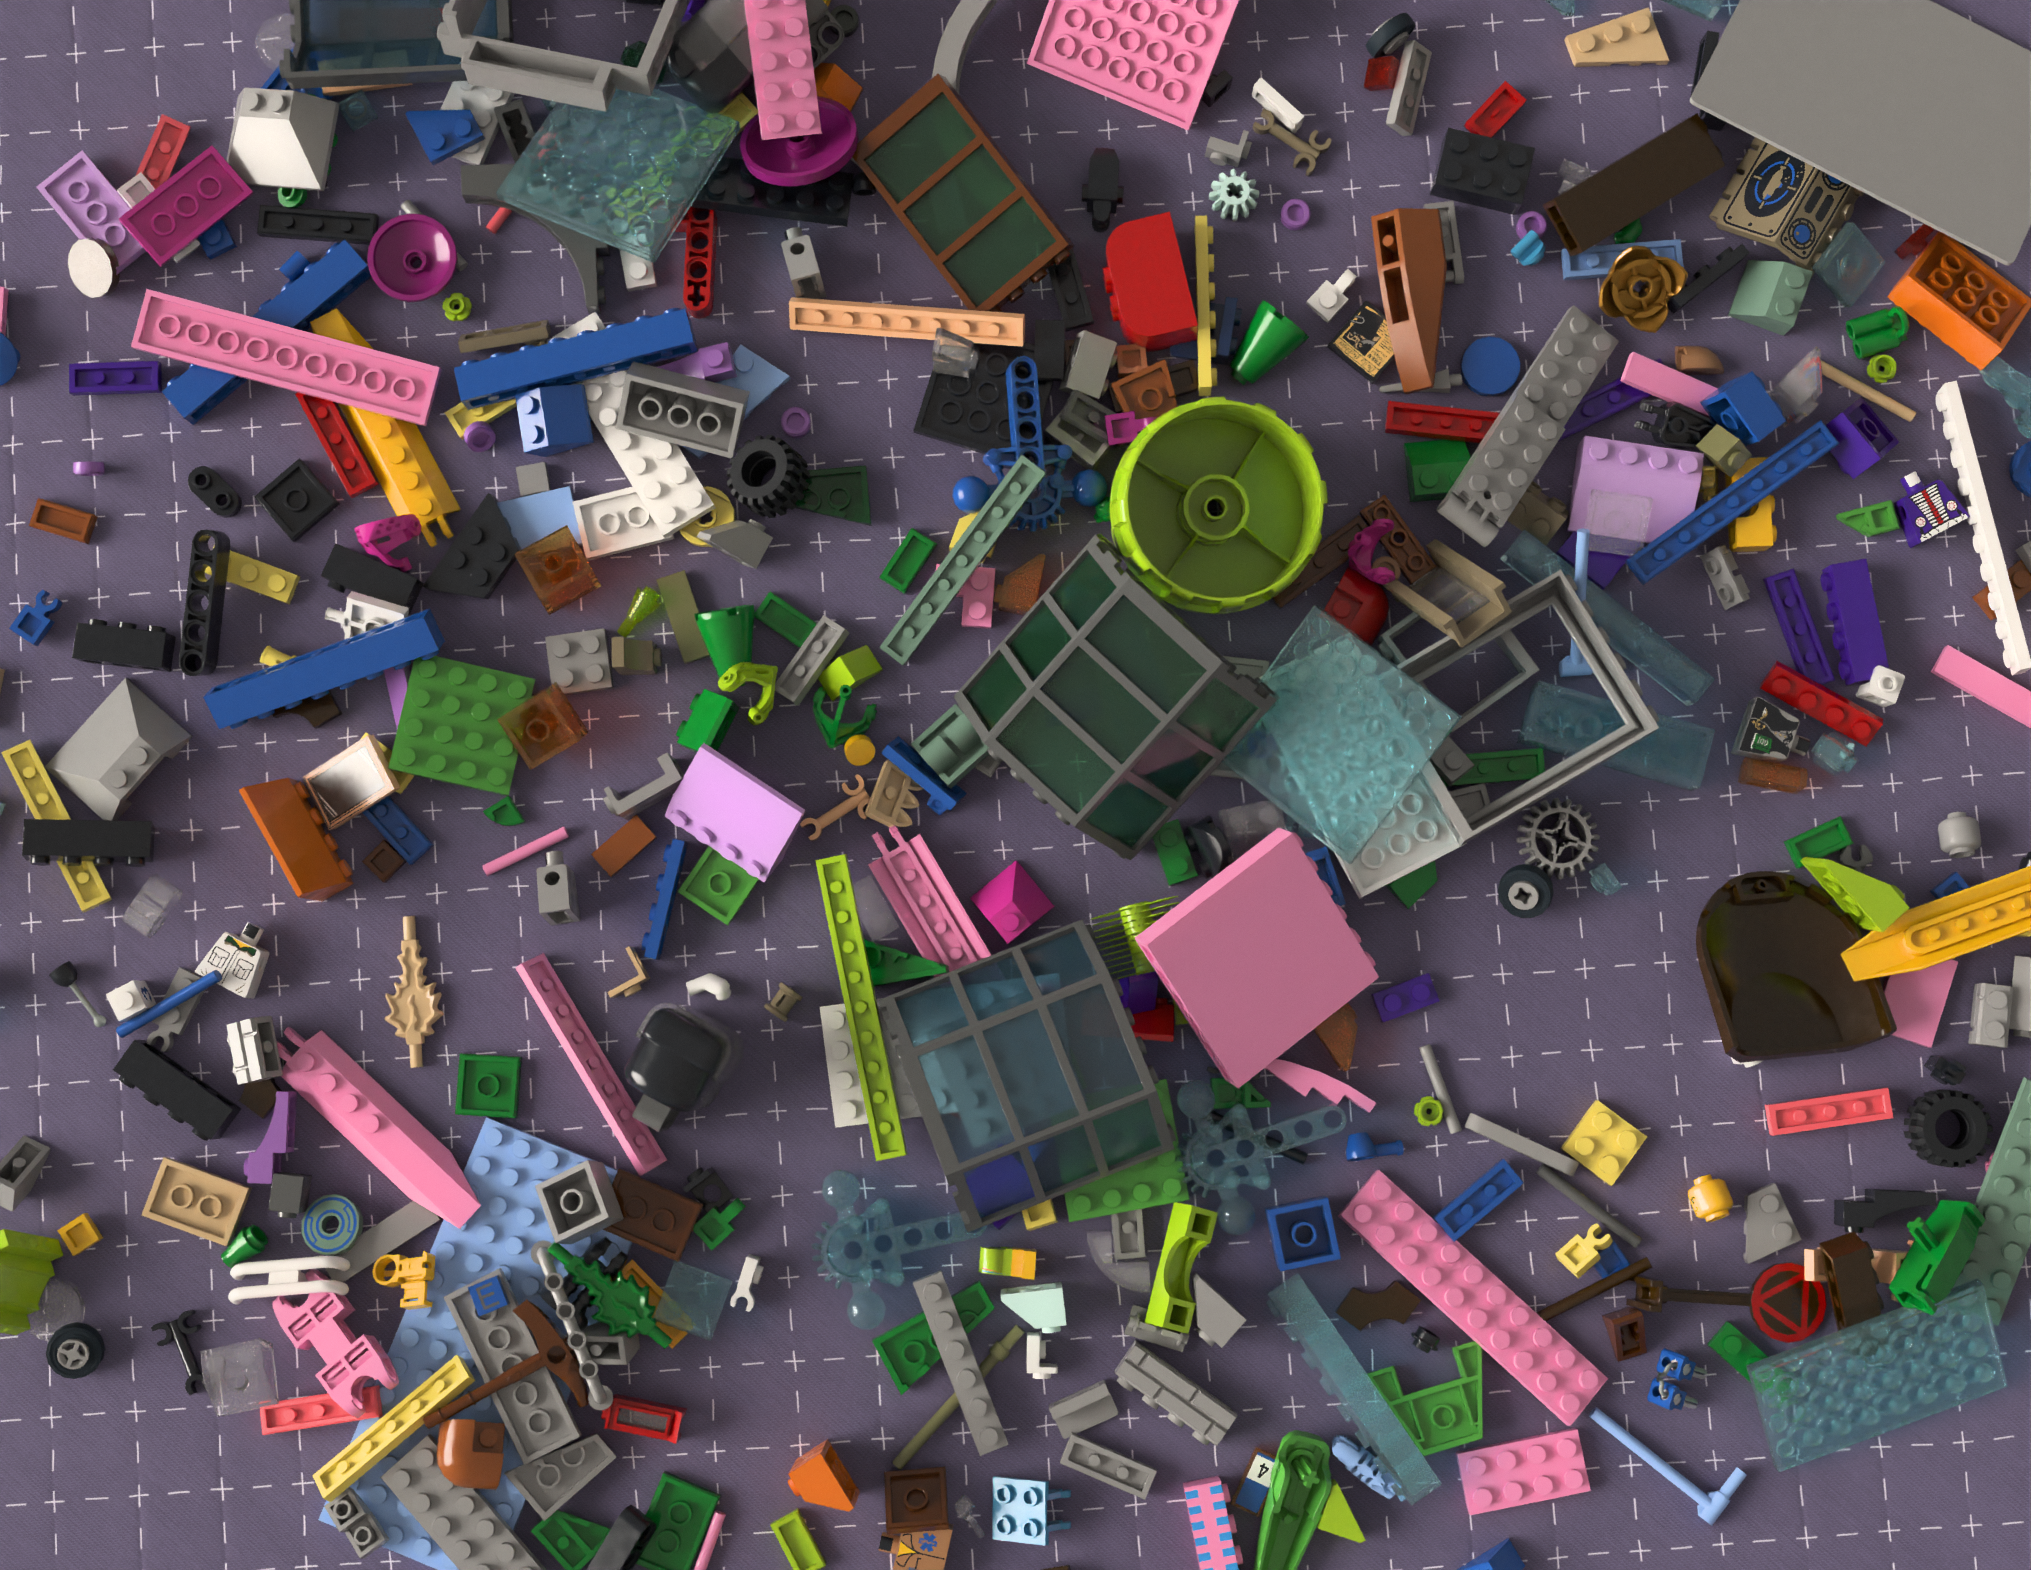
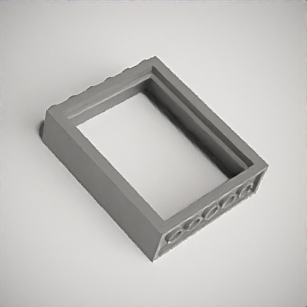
M1562 570L1555 572L1509 599L1507 603L1512 613L1463 648L1455 640L1446 636L1368 682L1367 693L1460 846L1651 736L1659 728L1657 722L1660 720L1651 705L1646 707L1640 696L1643 695L1639 684L1635 679L1629 680L1624 672V669L1627 668L1624 660L1619 653L1613 654L1608 646L1610 639L1606 631L1601 626L1596 627L1591 619L1594 616L1591 607L1585 600L1580 601L1575 593L1578 588L1569 574L1565 576ZM1552 605L1625 722V725L1464 818L1392 698Z

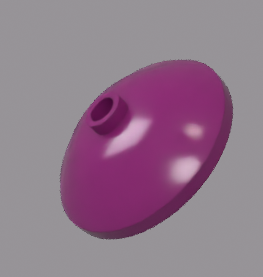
M421 214L400 215L387 221L374 234L368 248V268L377 286L390 297L404 302H420L438 295L450 283L457 267V249L450 233L435 219ZM416 260L422 261L420 267L413 268V263Z

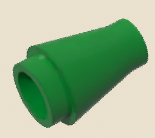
M256 1225L244 1227L230 1246L221 1254V1258L228 1267L232 1268L234 1265L264 1251L268 1238L264 1231Z

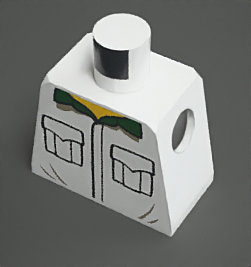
M247 922L240 936L234 933H223L198 965L195 973L204 977L210 972L218 970L222 975V980L217 982V984L244 998L254 999L269 957V951L257 946L264 929Z

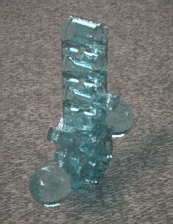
M1188 1081L1178 1091L1177 1104L1183 1114L1193 1118L1197 1132L1192 1136L1187 1132L1182 1133L1181 1136L1188 1143H1177L1176 1148L1185 1151L1184 1154L1176 1155L1175 1161H1184L1185 1163L1177 1168V1172H1188V1175L1182 1180L1184 1184L1189 1183L1192 1179L1195 1181L1191 1188L1192 1192L1195 1193L1200 1186L1204 1187L1202 1197L1207 1198L1209 1189L1218 1190L1222 1203L1217 1211V1220L1220 1227L1228 1234L1243 1235L1250 1231L1255 1223L1256 1214L1253 1205L1247 1199L1239 1197L1236 1187L1239 1184H1248V1187H1258L1262 1190L1270 1187L1271 1179L1264 1157L1336 1134L1346 1126L1347 1118L1345 1112L1339 1105L1333 1103L1253 1129L1245 1105L1237 1102L1233 1104L1231 1110L1223 1115L1224 1118L1220 1122H1214L1210 1113L1216 1102L1213 1089L1204 1081ZM1330 1110H1335L1341 1115L1339 1124L1332 1127L1324 1123V1115ZM1300 1120H1306L1312 1125V1130L1307 1136H1299L1294 1130L1296 1123ZM1228 1124H1233L1234 1136L1222 1139L1223 1128ZM1271 1130H1278L1283 1135L1282 1142L1277 1146H1271L1265 1140L1266 1134ZM1241 1140H1249L1253 1143L1254 1150L1250 1155H1241L1236 1150V1146ZM1216 1149L1222 1151L1225 1155L1224 1162L1220 1165H1212L1207 1158L1210 1151ZM1244 1164L1250 1174L1248 1176H1239L1233 1168Z
M836 1170L829 1173L824 1179L822 1195L830 1206L836 1208L838 1222L833 1225L826 1220L822 1222V1226L827 1230V1233L825 1234L822 1231L815 1233V1236L823 1241L822 1243L812 1244L813 1249L821 1250V1254L813 1256V1261L823 1260L824 1264L820 1265L817 1271L821 1273L827 1269L830 1272L824 1279L827 1283L831 1281L833 1276L838 1279L835 1283L836 1289L841 1287L842 1281L851 1283L854 1296L849 1300L847 1316L856 1328L871 1330L881 1324L886 1314V1306L883 1299L871 1290L870 1281L872 1279H879L881 1282L891 1283L893 1286L899 1287L905 1281L901 1254L977 1238L985 1232L987 1225L977 1231L967 1232L959 1211L894 1225L889 1200L884 1197L878 1198L861 1215L855 1214L854 1203L860 1195L859 1181L849 1171ZM977 1209L980 1218L985 1217V1215ZM870 1217L874 1218V1230L862 1233L864 1221ZM945 1221L952 1226V1233L949 1237L940 1238L936 1235L934 1228L939 1222ZM910 1228L919 1229L922 1233V1240L916 1245L909 1244L905 1239V1232ZM880 1235H887L892 1240V1247L887 1251H880L875 1246V1239ZM851 1241L858 1242L862 1247V1254L857 1258L849 1257L845 1252L847 1243ZM880 1259L885 1270L883 1272L874 1271L869 1261Z

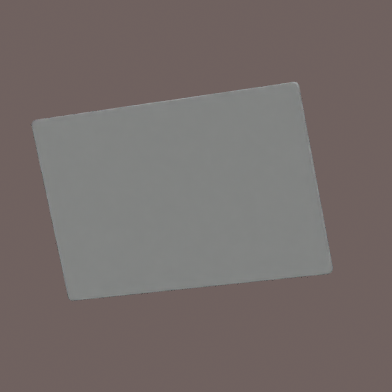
M1931 0L1739 1L1690 97L1692 105L2004 265L2009 266L2015 261L2031 226V51Z

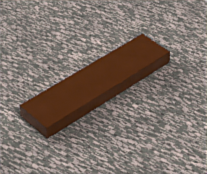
M1357 516L1319 544L1314 556L1309 560L1300 575L1285 590L1272 598L1279 609L1349 560V543L1354 540L1357 532H1362L1364 528L1368 527L1360 516Z

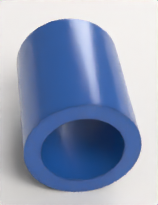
M296 251L279 270L290 281L297 280L304 274L305 268L311 263L300 252Z

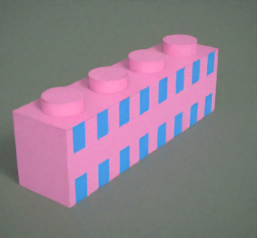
M1219 1476L1183 1483L1200 1570H1239L1238 1565L1243 1564L1240 1545L1234 1546L1232 1534L1237 1533L1234 1515L1227 1514L1225 1503L1231 1502L1227 1483L1221 1484Z

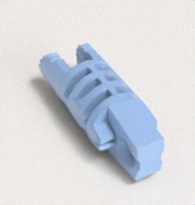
M1336 1435L1332 1440V1452L1345 1465L1348 1471L1369 1488L1388 1499H1391L1401 1487V1482L1385 1464L1364 1447L1357 1446L1353 1441L1344 1437V1435Z

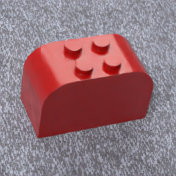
M1170 212L1128 221L1119 225L1111 233L1107 241V267L1103 268V281L1106 293H1112V296L1109 297L1113 322L1119 321L1125 340L1130 345L1136 344L1146 348V352L1159 351L1170 348L1173 345L1197 340L1198 323Z

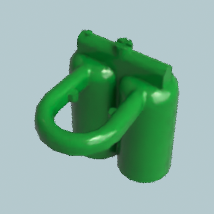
M1900 306L1893 307L1891 310L1885 308L1846 321V331L1849 338L1853 340V350L1856 357L1860 360L1897 348L1901 342L1908 340L1906 334L1909 331V320L1903 308Z

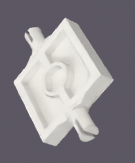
M351 591L347 597L346 611L343 612L328 607L325 619L341 623L345 632V639L408 617L409 608Z

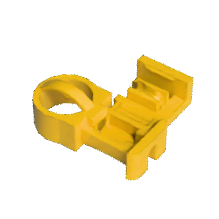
M423 1251V1257L408 1258L400 1254H386L377 1259L372 1271L373 1278L377 1283L387 1287L401 1285V1288L404 1289V1298L400 1299L401 1308L412 1310L432 1307L433 1302L427 1301L428 1282L425 1280L432 1281L434 1279L435 1255ZM391 1261H394L396 1270L386 1271V1266ZM384 1277H392L388 1281L384 1279ZM418 1299V1301L407 1302V1300Z

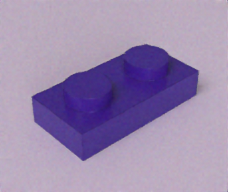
M1429 973L1371 994L1382 1023L1440 1001Z

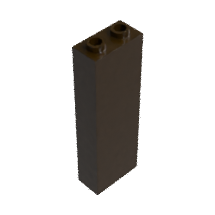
M1696 113L1543 204V207L1570 257L1584 252L1724 167L1725 163L1722 160L1720 149L1714 145L1708 133L1706 123Z

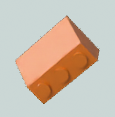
M828 1439L796 1459L788 1474L791 1478L788 1480V1484L796 1497L801 1495L805 1502L849 1512L854 1509L860 1491Z

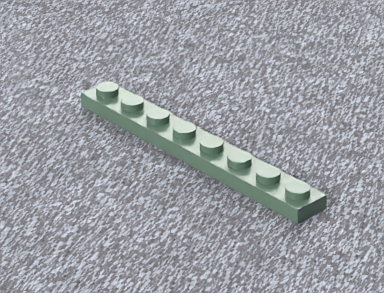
M1025 455L1019 457L879 648L901 665H906L1047 474L1046 471Z

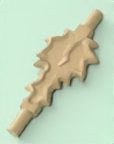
M415 916L403 917L404 940L401 941L402 954L397 956L403 967V974L399 976L402 983H394L397 991L395 995L386 993L385 997L392 1013L384 1019L398 1028L395 1032L396 1036L406 1038V1043L410 1048V1067L415 1068L423 1067L422 1044L425 1043L424 1036L434 1034L435 1031L431 1025L443 1016L444 1013L437 1006L442 994L440 992L434 994L436 982L424 985L427 976L423 975V969L427 964L428 958L419 956L421 946L419 945V940H416Z

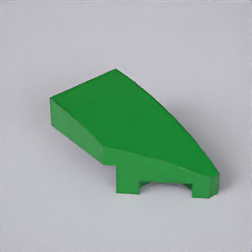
M1210 1078L1211 1109L1271 1107V1102L1264 1098L1249 1081L1240 1088H1237L1225 1081L1224 1078Z

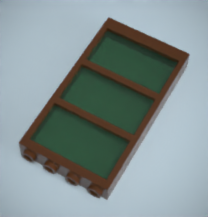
M940 74L934 76L857 143V149L852 156L968 310L1002 312L1000 308L1008 301L1014 303L1025 294L1023 289L1031 282L1037 284L1048 274L1046 270L1054 263L1059 265L1071 255L1069 251L1074 247L1073 243L946 77Z

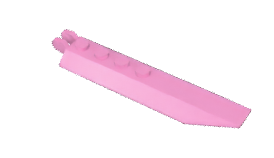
M897 826L889 827V832L899 844V847L889 852L882 835L878 832L873 834L872 837L883 856L868 864L921 956L948 965L949 972L991 956L921 834L905 842ZM996 963L959 977L963 987L1007 982ZM951 981L939 985L941 990L954 989Z
M287 1027L284 1030V1034L300 1048L293 1055L282 1043L277 1042L279 1057L286 1061L282 1070L283 1076L281 1077L410 1199L461 1229L481 1207V1204L452 1152L324 1031H319L306 1041L291 1027Z

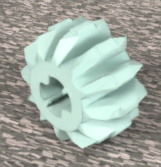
M1231 169L1229 177L1222 172L1219 174V181H1212L1211 188L1213 191L1209 193V200L1215 201L1212 205L1213 211L1222 209L1220 216L1222 219H1225L1229 213L1232 214V220L1237 221L1238 213L1246 218L1249 216V209L1256 208L1257 202L1254 199L1259 197V190L1253 189L1256 185L1255 179L1246 181V171L1242 172L1239 177L1236 176V170ZM1229 192H1232L1234 195L1239 193V198L1237 199L1235 196L1229 197Z

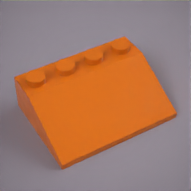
M1940 231L1936 233L1887 296L1896 306L1903 308L1920 325L1930 330L1943 343L1949 345L1979 370L1988 365L2004 349L2031 308V298L1958 241Z
M284 778L239 789L242 798L297 897L323 902L354 884L350 878L353 875L351 867L345 859L340 860L335 851L339 848L338 844L330 833H325L321 825L324 823V819L316 807L312 808L307 800L310 797L309 792L301 781L297 782V780L291 778Z

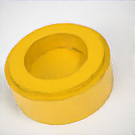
M854 735L846 741L844 753L851 764L863 766L874 758L875 747L871 739L866 735Z

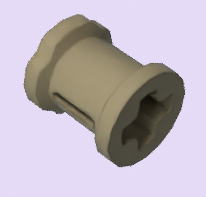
M781 982L778 985L779 991L770 1004L766 1003L764 1005V1008L786 1022L788 1020L787 1015L797 1000L801 1001L803 997Z

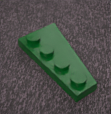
M980 1280L951 1295L966 1335L995 1309ZM924 1311L872 1339L876 1350L901 1395L941 1358Z

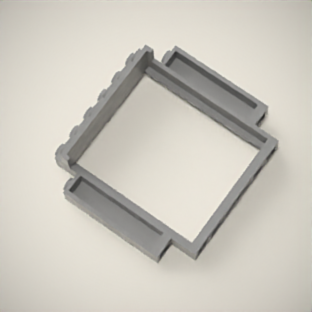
M450 0L449 3H446L442 13L444 21L440 22L438 26L437 38L441 42L445 55L462 58L461 68L465 71L468 84L607 112L616 89L651 96L673 40L680 32L681 21L690 0H665L637 68L472 35L487 0Z

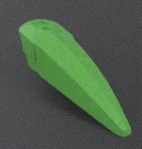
M1294 1430L1288 1432L1281 1440L1271 1471V1483L1262 1515L1253 1570H1297L1322 1517L1321 1511L1332 1486L1330 1478L1332 1474L1329 1469L1330 1449L1328 1444L1318 1435Z

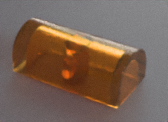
M1745 757L1740 767L1738 782L1740 784L1797 794L1807 786L1808 772L1806 768Z

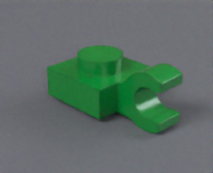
M736 1198L723 1212H720L714 1206L695 1224L693 1231L713 1250L736 1229L730 1221L746 1205L739 1198Z

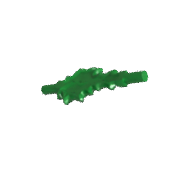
M555 1241L548 1247L547 1251L565 1265L564 1269L573 1275L572 1283L586 1286L589 1289L588 1295L595 1296V1299L590 1301V1304L597 1306L599 1311L591 1317L594 1320L610 1325L609 1336L626 1332L627 1337L631 1338L640 1333L644 1336L648 1335L664 1349L669 1346L673 1339L655 1325L657 1321L652 1318L656 1307L648 1304L649 1286L639 1287L632 1274L626 1280L621 1270L618 1272L616 1280L612 1281L610 1274L604 1275L601 1272L599 1263L596 1260L591 1265H588L584 1257H579L576 1254L572 1255L559 1243H555Z

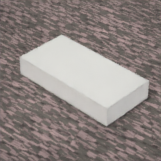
M1260 78L1254 84L1252 97L1266 110H1269L1288 130L1295 134L1302 126L1304 115L1263 78Z

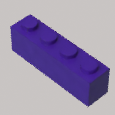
M1867 559L1829 565L1822 570L1823 574H1821L1820 582L1823 591L1827 592L1829 602L1826 606L1827 616L1830 621H1833L1835 631L1832 635L1833 645L1836 650H1839L1841 660L1838 665L1839 674L1842 679H1845L1846 686L1870 682L1876 666L1880 665L1889 669Z

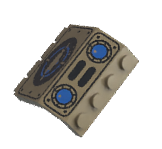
M1755 137L1750 145L1753 149L1747 150L1736 169L1739 174H1733L1722 193V196L1726 199L1719 198L1709 218L1716 222L1717 228L1777 248L1792 259L1796 266L1812 271L1813 276L1815 271H1819L1822 268L1827 250L1837 242L1842 224L1850 219L1857 198L1863 196L1864 192Z

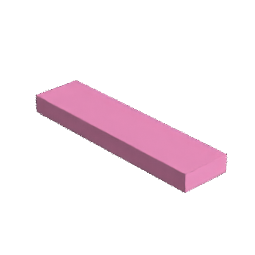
M1633 352L1629 354L1620 380L1621 382L1667 402L1678 403L1711 419L1700 402L1718 388Z
M1949 645L1944 647L1931 673L2031 728V691Z

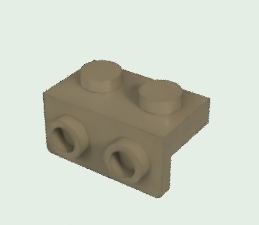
M1532 481L1507 521L1546 547L1567 519L1569 511L1566 510L1567 506L1556 497L1549 498L1541 492L1542 488Z

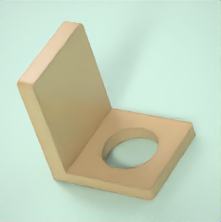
M628 946L625 949L639 975L607 992L610 998H616L623 993L625 997L631 996L642 989L641 983L650 979L635 948L632 946Z

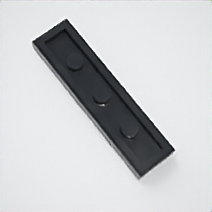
M260 205L257 234L261 237L340 243L346 240L351 244L370 245L374 234L378 230L379 216L373 213Z

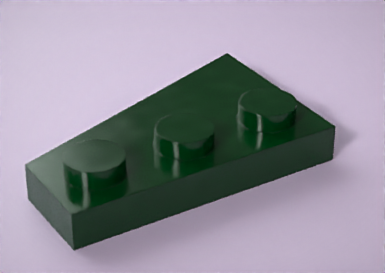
M866 465L808 470L810 472V478L806 479V482L809 483L808 490H803L802 494L805 496L802 501L798 499L795 503L797 505L795 508L872 526Z

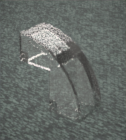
M1086 1230L1088 1246L1092 1257L1100 1270L1110 1280L1132 1291L1150 1293L1148 1259L1112 1260L1111 1230Z

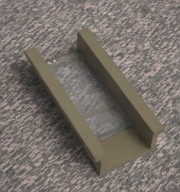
M1437 539L1426 545L1436 564V568L1408 587L1397 579L1382 585L1392 593L1396 602H1401L1455 640L1461 648L1512 613L1502 593V590L1506 588L1504 582Z

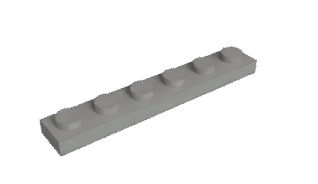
M942 1270L913 1281L917 1296L979 1455L982 1456L1009 1445Z

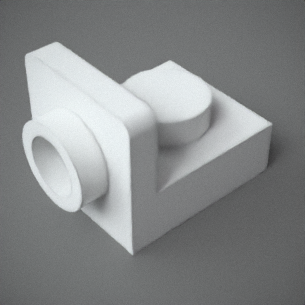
M1878 665L1874 668L1870 682L1859 686L1856 697L1881 707L1896 704L1905 675Z
M1027 1332L1026 1371L1027 1373H1033V1378L1050 1379L1051 1374L1058 1373V1366L1052 1363H1039L1040 1359H1045L1046 1341L1040 1340L1039 1332Z

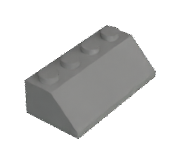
M633 361L626 372L616 429L732 458L734 457L743 425L750 392Z

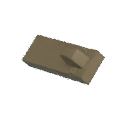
M547 319L462 334L458 340L460 353L525 342V345L540 346L547 344V338H549L551 329Z

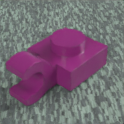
M1135 411L1105 415L1109 446L1131 443L1138 433L1157 417L1136 420Z

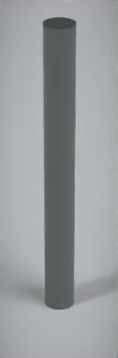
M1545 1164L1538 1168L1536 1174L1634 1248L1642 1241L1640 1236Z

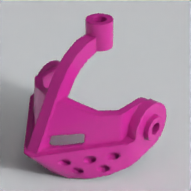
M408 514L390 517L354 528L358 542L366 550L367 554L378 556L386 565L392 568H400L401 572L412 569L407 556L397 560L391 557L388 552L421 533V524L415 515ZM385 536L390 537V540L378 544L377 539Z
M1390 519L1374 520L1371 526L1364 528L1362 532H1357L1354 540L1348 545L1349 566L1372 582L1381 585L1394 581L1395 573L1386 567L1372 569L1371 560L1375 546L1380 538L1394 528V522Z

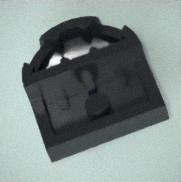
M1207 816L1185 829L1188 833L1184 836L1186 843L1192 852L1197 850L1202 859L1198 864L1206 879L1215 877L1234 862L1231 856L1232 851L1220 829L1215 827L1211 816Z

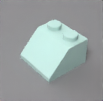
M1062 1282L1001 1289V1301L1035 1329L1042 1328V1333L1061 1331V1326L1067 1325Z

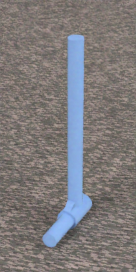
M1584 528L1577 530L1574 578L1578 588L1575 593L1581 602L1586 601L1590 530ZM1571 637L1570 656H1566L1562 661H1559L1560 677L1592 675L1594 672Z
M1595 1407L1589 1414L1591 1419L1699 1504L1697 1506L1698 1516L1711 1526L1730 1503V1497L1747 1476L1736 1467L1719 1491H1711L1706 1494L1599 1408Z

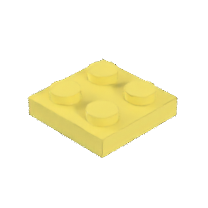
M1595 1100L1560 1149L1609 1186H1612L1644 1143L1647 1136L1600 1101Z

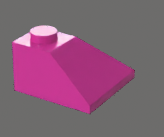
M1017 860L970 898L1008 945L1055 907Z

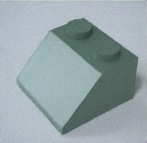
M1748 260L1728 316L1784 336L1794 327L1813 272L1783 261Z

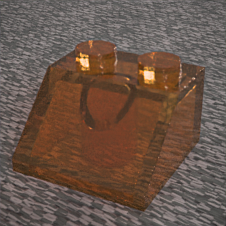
M567 525L514 554L549 615L601 587L599 580Z
M557 682L529 697L497 719L530 770L579 742L589 732Z

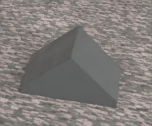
M519 99L495 107L494 112L514 162L540 155L542 152L530 113L523 100Z

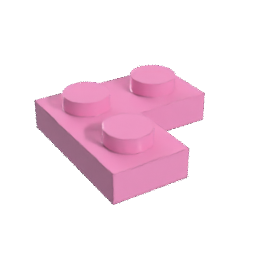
M977 567L956 597H963L962 627L991 629L996 568Z

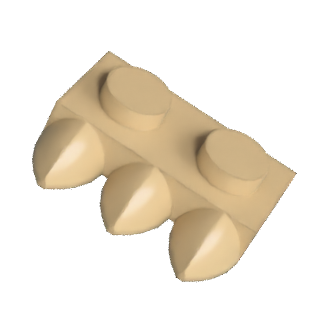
M887 760L882 766L864 815L888 827L912 825V820L901 808L912 809L919 807L918 800L908 790L919 791L923 790V788L890 760Z

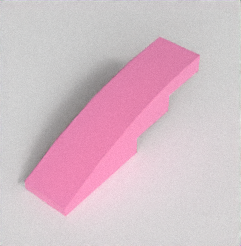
M1275 1059L1265 1067L1267 1071L1302 1096L1306 1097L1311 1088H1313L1337 1105L1343 1096L1368 1113L1376 1105L1375 1101L1353 1087L1320 1071Z

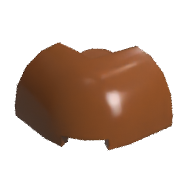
M451 1419L441 1422L437 1445V1464L444 1477L451 1481L453 1485L463 1488L496 1490L499 1485L504 1453L502 1452L505 1424L477 1422L474 1419Z

